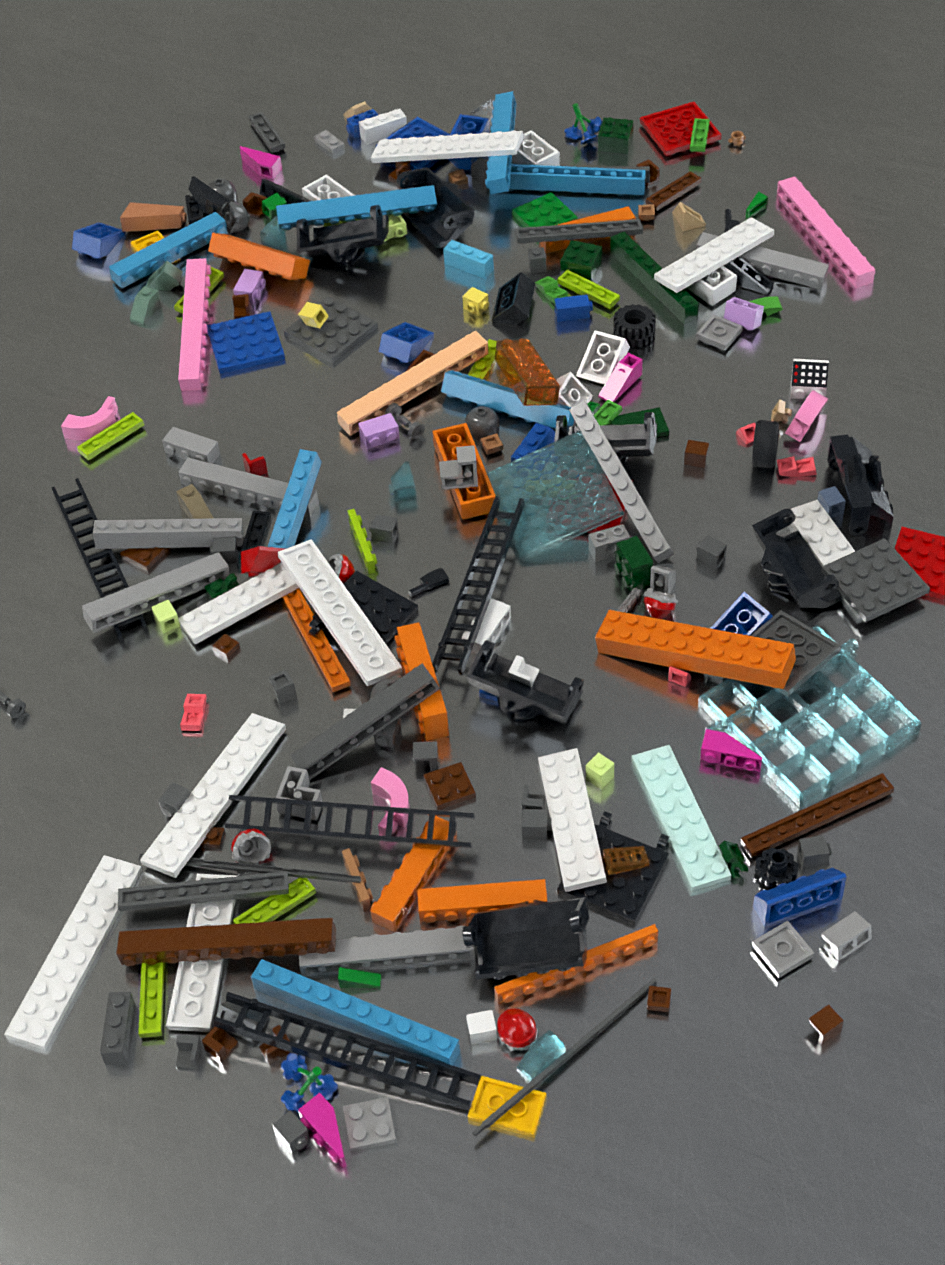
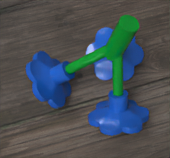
M578 103L573 104L572 107L576 120L572 127L565 129L566 137L578 140V138H582L584 135L585 139L580 144L591 143L598 137L594 134L600 131L602 120L600 117L592 120L587 119L581 114ZM583 120L586 121L587 124L589 125L588 128H587V130H586V127H585V125H584ZM578 121H580V124L583 128V134L582 131L578 129Z
M290 1053L287 1056V1060H284L281 1064V1068L284 1071L283 1077L287 1080L293 1079L298 1081L302 1074L307 1076V1081L295 1093L289 1090L284 1092L281 1101L285 1104L286 1108L299 1114L298 1109L306 1104L302 1098L309 1085L313 1097L320 1092L327 1101L333 1097V1092L338 1088L337 1083L334 1082V1077L331 1074L320 1075L322 1072L320 1067H314L311 1072L307 1071L305 1057Z

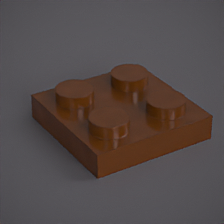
M462 762L423 774L424 781L437 810L476 797Z

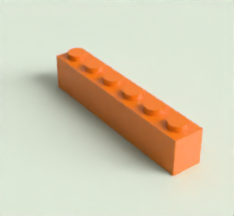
M629 206L558 225L633 220L636 217ZM604 238L574 239V241L589 243ZM571 240L540 242V244L544 247L547 254L566 249Z
M435 816L433 840L447 841L449 821ZM428 821L424 825L421 836L417 838L427 839ZM413 844L411 851L403 857L400 868L395 869L390 883L383 887L379 900L372 904L370 909L372 922L395 932L417 899L418 889L424 888L449 849V846Z
M545 879L418 889L420 922L427 923L442 920L469 919L472 913L505 909L528 901L529 904L533 903V900L547 902Z

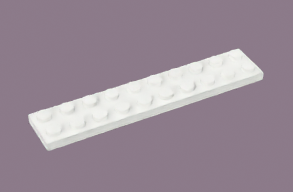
M514 130L496 133L484 132L481 134L469 133L466 135L454 134L451 136L379 140L371 156L372 163L516 155L524 134L523 131Z
M312 539L278 552L279 559L367 686L402 672V666Z
M252 713L191 792L178 812L174 814L140 859L141 864L176 878L204 841L208 832L215 826L233 802L229 799V795L239 794L285 732V724Z
M103 856L5 1032L6 1038L46 1051L121 912L118 909V889L134 887L143 871L141 866L109 856Z

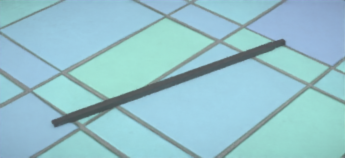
M140 854L138 859L140 860L144 854ZM190 858L185 865L261 874L288 871V876L347 883L361 882L360 876L208 859Z
M652 979L647 985H644L484 1120L472 1134L476 1137L483 1130L489 1128L647 994L649 986H655L657 979Z

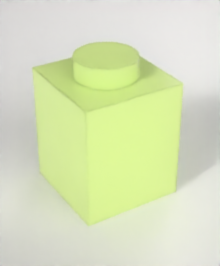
M169 599L151 607L154 619L163 634L180 627L177 613Z
M599 752L586 764V780L600 790L614 778V762Z

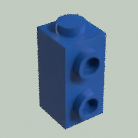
M372 109L347 118L346 129L348 134H351L354 139L360 137L359 122L378 116L377 112Z
M588 295L554 298L557 322L590 318V311H593L592 301L588 299Z

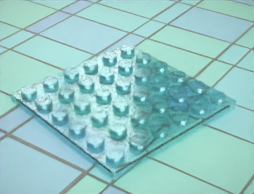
M581 430L487 473L494 493L500 499L499 509L501 512L514 513L519 499H524L525 506L513 536L523 561L624 515L599 461ZM504 519L507 526H510L512 519Z

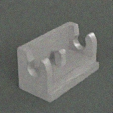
M854 911L822 933V938L827 942L824 946L836 957L837 961H840L872 939L871 924Z

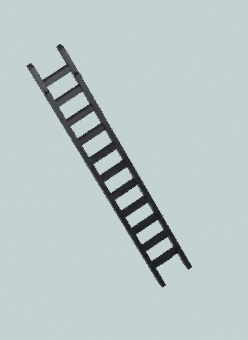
M77 478L75 479L79 489L77 491L59 497L55 486L51 487L99 597L103 598L129 586L112 549H106L89 557L85 555L84 551L94 548L95 543L91 541L81 545L78 538L92 534L94 526L76 533L73 526L92 519L94 522V520L98 519ZM82 496L84 502L64 508L62 502ZM86 507L90 513L70 520L67 515ZM110 556L112 563L92 570L89 563ZM116 569L117 576L100 582L97 581L96 575ZM120 581L122 582L124 588L106 595L103 594L101 588ZM142 614L113 625L120 643H123L124 640L119 627L139 620L145 634L149 633Z
M495 496L441 642L438 644V650L432 663L436 673L442 659L460 661L457 668L459 675H463L525 506L523 498L519 499L515 512L510 513L497 512L500 506V499L498 496ZM495 518L512 519L510 526L492 525ZM490 531L507 533L505 540L487 538ZM485 545L502 546L499 554L482 552ZM479 559L497 560L494 568L477 566ZM474 573L492 574L489 582L472 580ZM469 587L487 588L484 596L467 594ZM464 600L481 602L479 610L461 609ZM458 615L476 617L473 625L456 623ZM453 630L471 631L468 640L450 638ZM447 645L464 646L462 655L445 653Z
M229 795L231 801H244L246 804L243 825L225 823V828L258 829L262 832L472 848V843L454 841V836H456V818L475 819L474 813ZM252 802L266 803L263 826L249 825ZM272 804L286 805L283 828L269 827ZM292 805L306 806L304 829L290 828ZM312 807L327 808L324 831L310 830ZM333 808L347 809L344 833L331 832ZM353 810L367 811L365 834L351 833ZM374 811L388 812L385 836L371 835ZM394 813L408 814L406 837L392 836ZM414 815L429 816L427 839L412 838ZM435 816L450 817L447 841L433 840Z
M230 992L226 994V1001L242 1006L236 1022L233 1023L215 1017L213 1020L214 1027L467 1111L470 1109L471 1101L456 1096L460 1086L459 1079L478 1084L481 1077L480 1074L258 1002L254 998L249 999ZM249 1009L263 1013L256 1030L242 1024ZM270 1016L284 1020L277 1037L262 1032ZM290 1023L305 1027L298 1044L283 1039ZM311 1030L327 1034L320 1051L304 1046ZM333 1037L347 1041L340 1058L326 1053ZM353 1043L368 1048L361 1065L346 1060ZM374 1050L389 1055L383 1072L368 1067ZM395 1058L411 1062L404 1079L389 1074ZM417 1064L432 1069L426 1086L410 1081ZM438 1071L454 1076L448 1093L432 1089Z

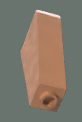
M129 203L120 217L122 232L181 228L187 220V214L184 212V206Z

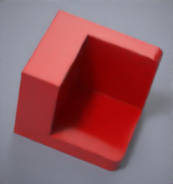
M246 453L242 454L244 468L247 473L259 476L268 473L264 456L250 460Z

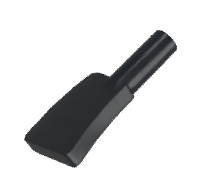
M730 209L725 210L724 233L740 224L739 221L732 220Z
M443 568L431 571L420 578L421 585L408 591L409 595L413 597L425 590L448 583L449 577Z

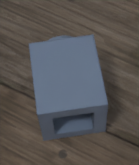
M835 486L818 492L817 500L830 518L844 513L846 500Z

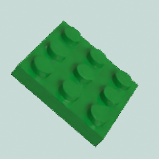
M552 192L512 209V215L525 227L553 226L578 219Z

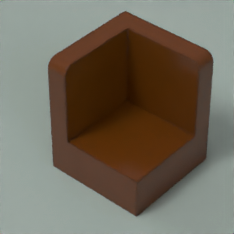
M650 159L636 165V167H650V183H645V186L659 182L660 169Z
M395 162L396 169L388 176L389 179L397 182L399 174L411 170V162Z
M250 192L242 201L243 206L251 216L261 218L264 215L262 212V201L266 197Z
M249 294L233 295L234 319L251 316Z
M688 440L684 455V465L705 468L709 443Z
M828 1004L811 1016L809 1023L820 1034L818 1042L823 1045L842 1031L844 1020Z
M280 1024L272 1028L273 1036L277 1037L281 1029ZM285 1034L283 1039L290 1041ZM265 1043L259 1046L269 1065L291 1053Z
M214 1027L201 1040L204 1050L220 1063L238 1046V1041L225 1030Z

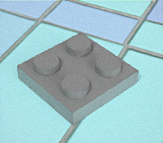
M713 314L696 333V339L726 351L742 332L743 326Z
M789 921L752 941L753 948L778 978L814 957L813 950Z
M388 1097L343 1106L351 1152L396 1143Z

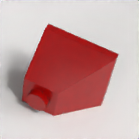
M258 546L242 551L241 574H248V577L254 578L261 573H265L266 570L272 569L281 562L278 552L284 550V548Z

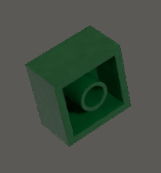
M604 117L598 134V151L628 154L634 135V120Z
M571 240L560 260L561 275L566 270H569L592 281L602 262V246Z
M635 536L617 542L616 551L614 552L616 558L614 568L616 573L621 575L624 586L628 587L630 591L633 588L640 590L649 588L653 560L639 538Z

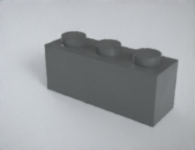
M109 992L100 1054L105 1065H127L136 1006L131 992Z

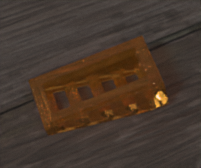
M644 846L603 850V860L608 875L649 866ZM640 853L642 860H637L636 854ZM632 855L633 861H629L628 856ZM621 857H624V862H621Z

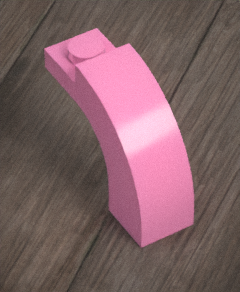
M812 390L785 434L801 442L829 399Z
M108 396L100 410L90 416L80 417L68 414L61 425L64 438L79 441L88 440L116 423L115 415L117 414L118 406L116 405L115 398Z
M381 767L371 781L372 794L388 801L391 805L390 807L410 808L408 792L402 780L394 773ZM388 812L378 825L380 836H385ZM394 813L392 834L395 833L398 825L401 827L406 826L408 814Z

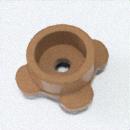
M734 131L728 142L734 145H742L743 140H746V136L741 131Z

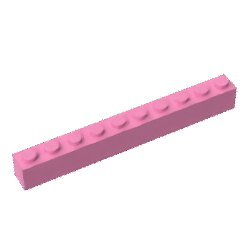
M795 176L778 181L777 195L855 288H859L873 283L874 267L870 265L865 256L858 251V248L852 244L841 228L834 223L833 219L828 216L826 211L822 209L817 200L810 195V192L804 188L802 183Z
M206 258L187 259L178 377L181 391L201 390L202 383L205 382L204 373L202 372L205 370L203 358H206L204 346H207L205 334L208 333L207 324H205L208 322V312L206 310H209L207 298H210L208 288L210 286V277L208 275H211V266L207 265Z

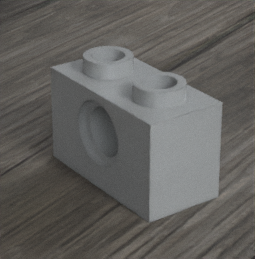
M623 524L589 534V551L595 562L614 557L616 543L629 539L630 536Z

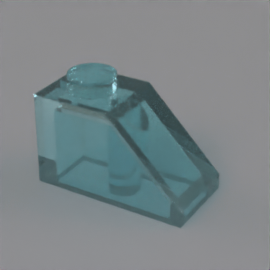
M276 216L260 232L262 245L279 250L286 243L285 230L279 229Z
M409 461L404 462L391 476L392 485H388L390 496L394 495L395 502L416 499L415 484Z
M548 1030L531 1045L517 1066V1070L528 1082H531L565 1053V1044L551 1030Z

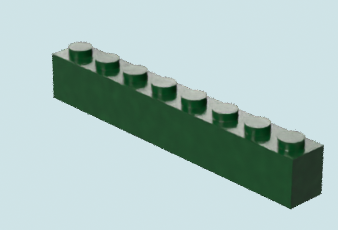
M623 231L610 237V252L683 324L698 318L699 303L685 289L676 293L654 280V274L663 268L630 236Z

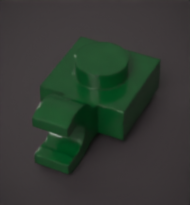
M232 573L226 577L225 581H222L220 578L204 587L211 600L239 586V583L237 582L236 575Z
M723 841L719 845L722 857L727 863H731V876L735 879H740L739 870L745 873L748 872V867L744 864L746 860L738 844Z

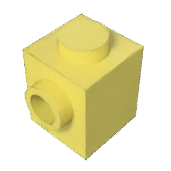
M474 287L462 296L463 309L478 316L489 307L488 294Z
M307 302L298 314L305 325L319 329L329 317L321 305Z

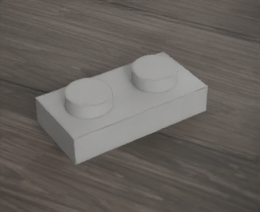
M327 130L314 136L315 142L331 154H335L345 148L344 143Z

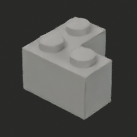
M474 445L456 447L457 460L439 462L442 490L478 487Z
M288 766L275 798L322 802L321 791L308 788L310 782L307 770ZM276 804L278 813L285 814L286 805ZM292 805L291 816L305 818L306 806ZM312 807L311 820L317 821L322 807Z

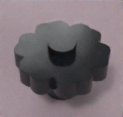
M770 848L769 850H764L762 857L756 859L755 873L760 876L759 881L769 888L774 885L777 887L782 883H790L797 878L799 864L794 861V855L787 850Z

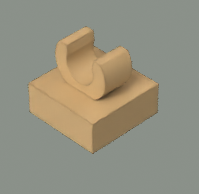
M779 400L772 410L771 421H777L778 423L780 421L788 422V416L791 417L792 410L785 408V401Z

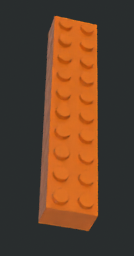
M608 610L595 636L598 653L784 689L796 661L795 647L791 643L614 610Z

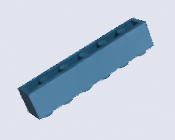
M299 450L268 547L287 549L295 545L322 463L317 452Z

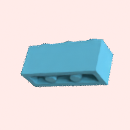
M451 240L443 249L444 264L483 279H486L494 270L492 254Z

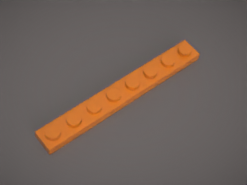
M298 588L283 596L282 599L332 692L351 686L347 674L322 629L316 636L309 634V630L312 628L309 626V623L312 621L314 614L300 589Z
M653 924L587 950V959L584 966L571 967L567 971L550 970L545 974L532 972L495 986V999L498 1004L503 1002L509 1003L520 995H529L536 989L543 986H552L556 981L563 978H572L576 973L584 970L590 971L601 963H610L624 954L630 955L642 947H650L658 941L659 931L656 925Z

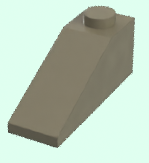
M193 484L176 491L179 505L189 519L214 518Z

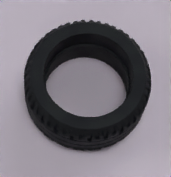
M759 420L756 422L752 464L755 467L773 468L776 464L779 438V423L777 421Z

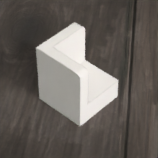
M516 655L508 673L510 679L532 687L539 669L526 664L523 657Z
M492 1010L466 1015L471 1045L497 1040V1030Z

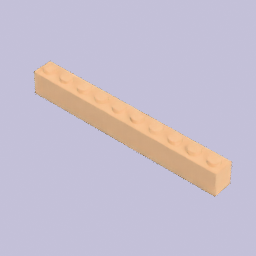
M477 331L466 335L403 374L398 375L374 391L357 399L347 407L342 408L337 412L338 424L350 436L359 431L358 423L385 415L387 407L392 403L402 406L442 382L445 372L450 370L459 372L488 354V342Z

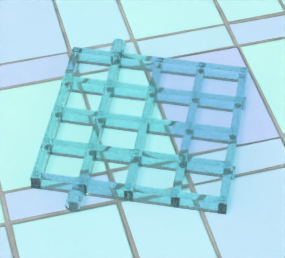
M818 625L812 628L817 632L821 633L822 635L833 640ZM853 638L843 643L841 651L805 682L813 680L827 694L810 706L795 691L787 697L775 688L756 699L742 686L745 683L744 681L729 678L698 698V704L715 721L710 726H707L704 731L706 729L719 732L724 730L731 737L761 756V769L799 808L826 790L830 791L837 783L887 751L894 750L898 744L920 731L922 723L849 655L859 648L857 641ZM840 662L855 678L837 688L823 672ZM863 686L880 700V702L864 712L847 697ZM732 691L746 706L727 717L713 702ZM784 697L799 713L780 723L766 707ZM837 704L852 719L834 730L819 714L832 705ZM888 710L894 713L906 725L890 736L886 735L872 721ZM756 715L770 731L751 742L737 725ZM808 721L824 737L805 748L790 732ZM859 728H862L878 743L861 755L843 739ZM780 739L795 755L776 767L760 750ZM833 745L849 762L830 773L815 756ZM804 764L820 781L800 792L785 775Z

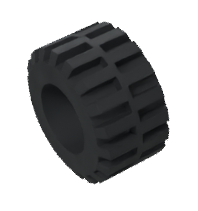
M631 304L630 306L626 305L624 308H619L615 312L613 320L614 336L625 338L631 348L642 347V345L646 346L648 342L653 341L656 318L655 313L651 309L640 304Z

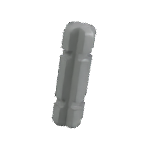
M633 588L630 592L631 594L626 597L621 604L622 606L617 611L630 612L637 603V600L641 598L642 591Z

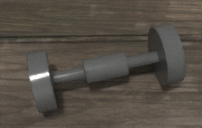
M392 403L387 407L385 414L391 413L394 419L398 418V421L403 425L410 427L408 435L412 439H418L423 435L425 426L420 422L411 424V421L405 416H400L401 407L397 403Z
M0 691V701L8 705L7 714L12 718H18L22 715L26 704L21 699H15L11 702V699Z

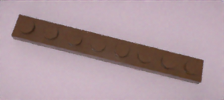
M881 773L741 837L740 843L749 856L753 858L764 850L777 847L893 793L894 787L886 776Z

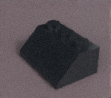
M522 272L499 288L492 316L493 323L517 325L528 319L535 283Z

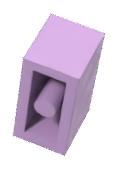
M244 269L233 289L234 295L249 294L250 305H254L266 285L263 272Z
M733 297L726 301L724 319L737 323L746 330H754L761 325L764 306Z
M391 413L358 423L360 437L367 449L400 439L398 425Z

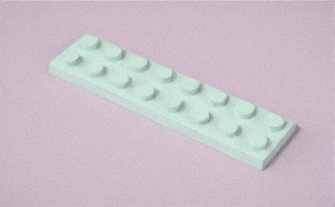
M670 745L632 755L631 761L665 835L670 836L668 842L691 892L731 880V873Z

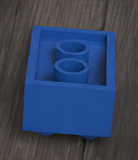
M98 222L73 232L72 250L78 251L82 255H91L94 259H101V257L111 252L126 232Z
M404 322L382 333L379 352L383 353L386 357L399 359L402 363H409L417 358L434 333Z
M743 592L713 624L711 629L751 636L773 616L752 597Z

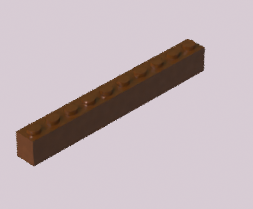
M333 918L119 931L116 955L122 965L134 966L135 964L142 963L154 965L159 962L218 961L227 958L282 957L289 954L305 955L307 953L326 954L328 952H335L336 926Z

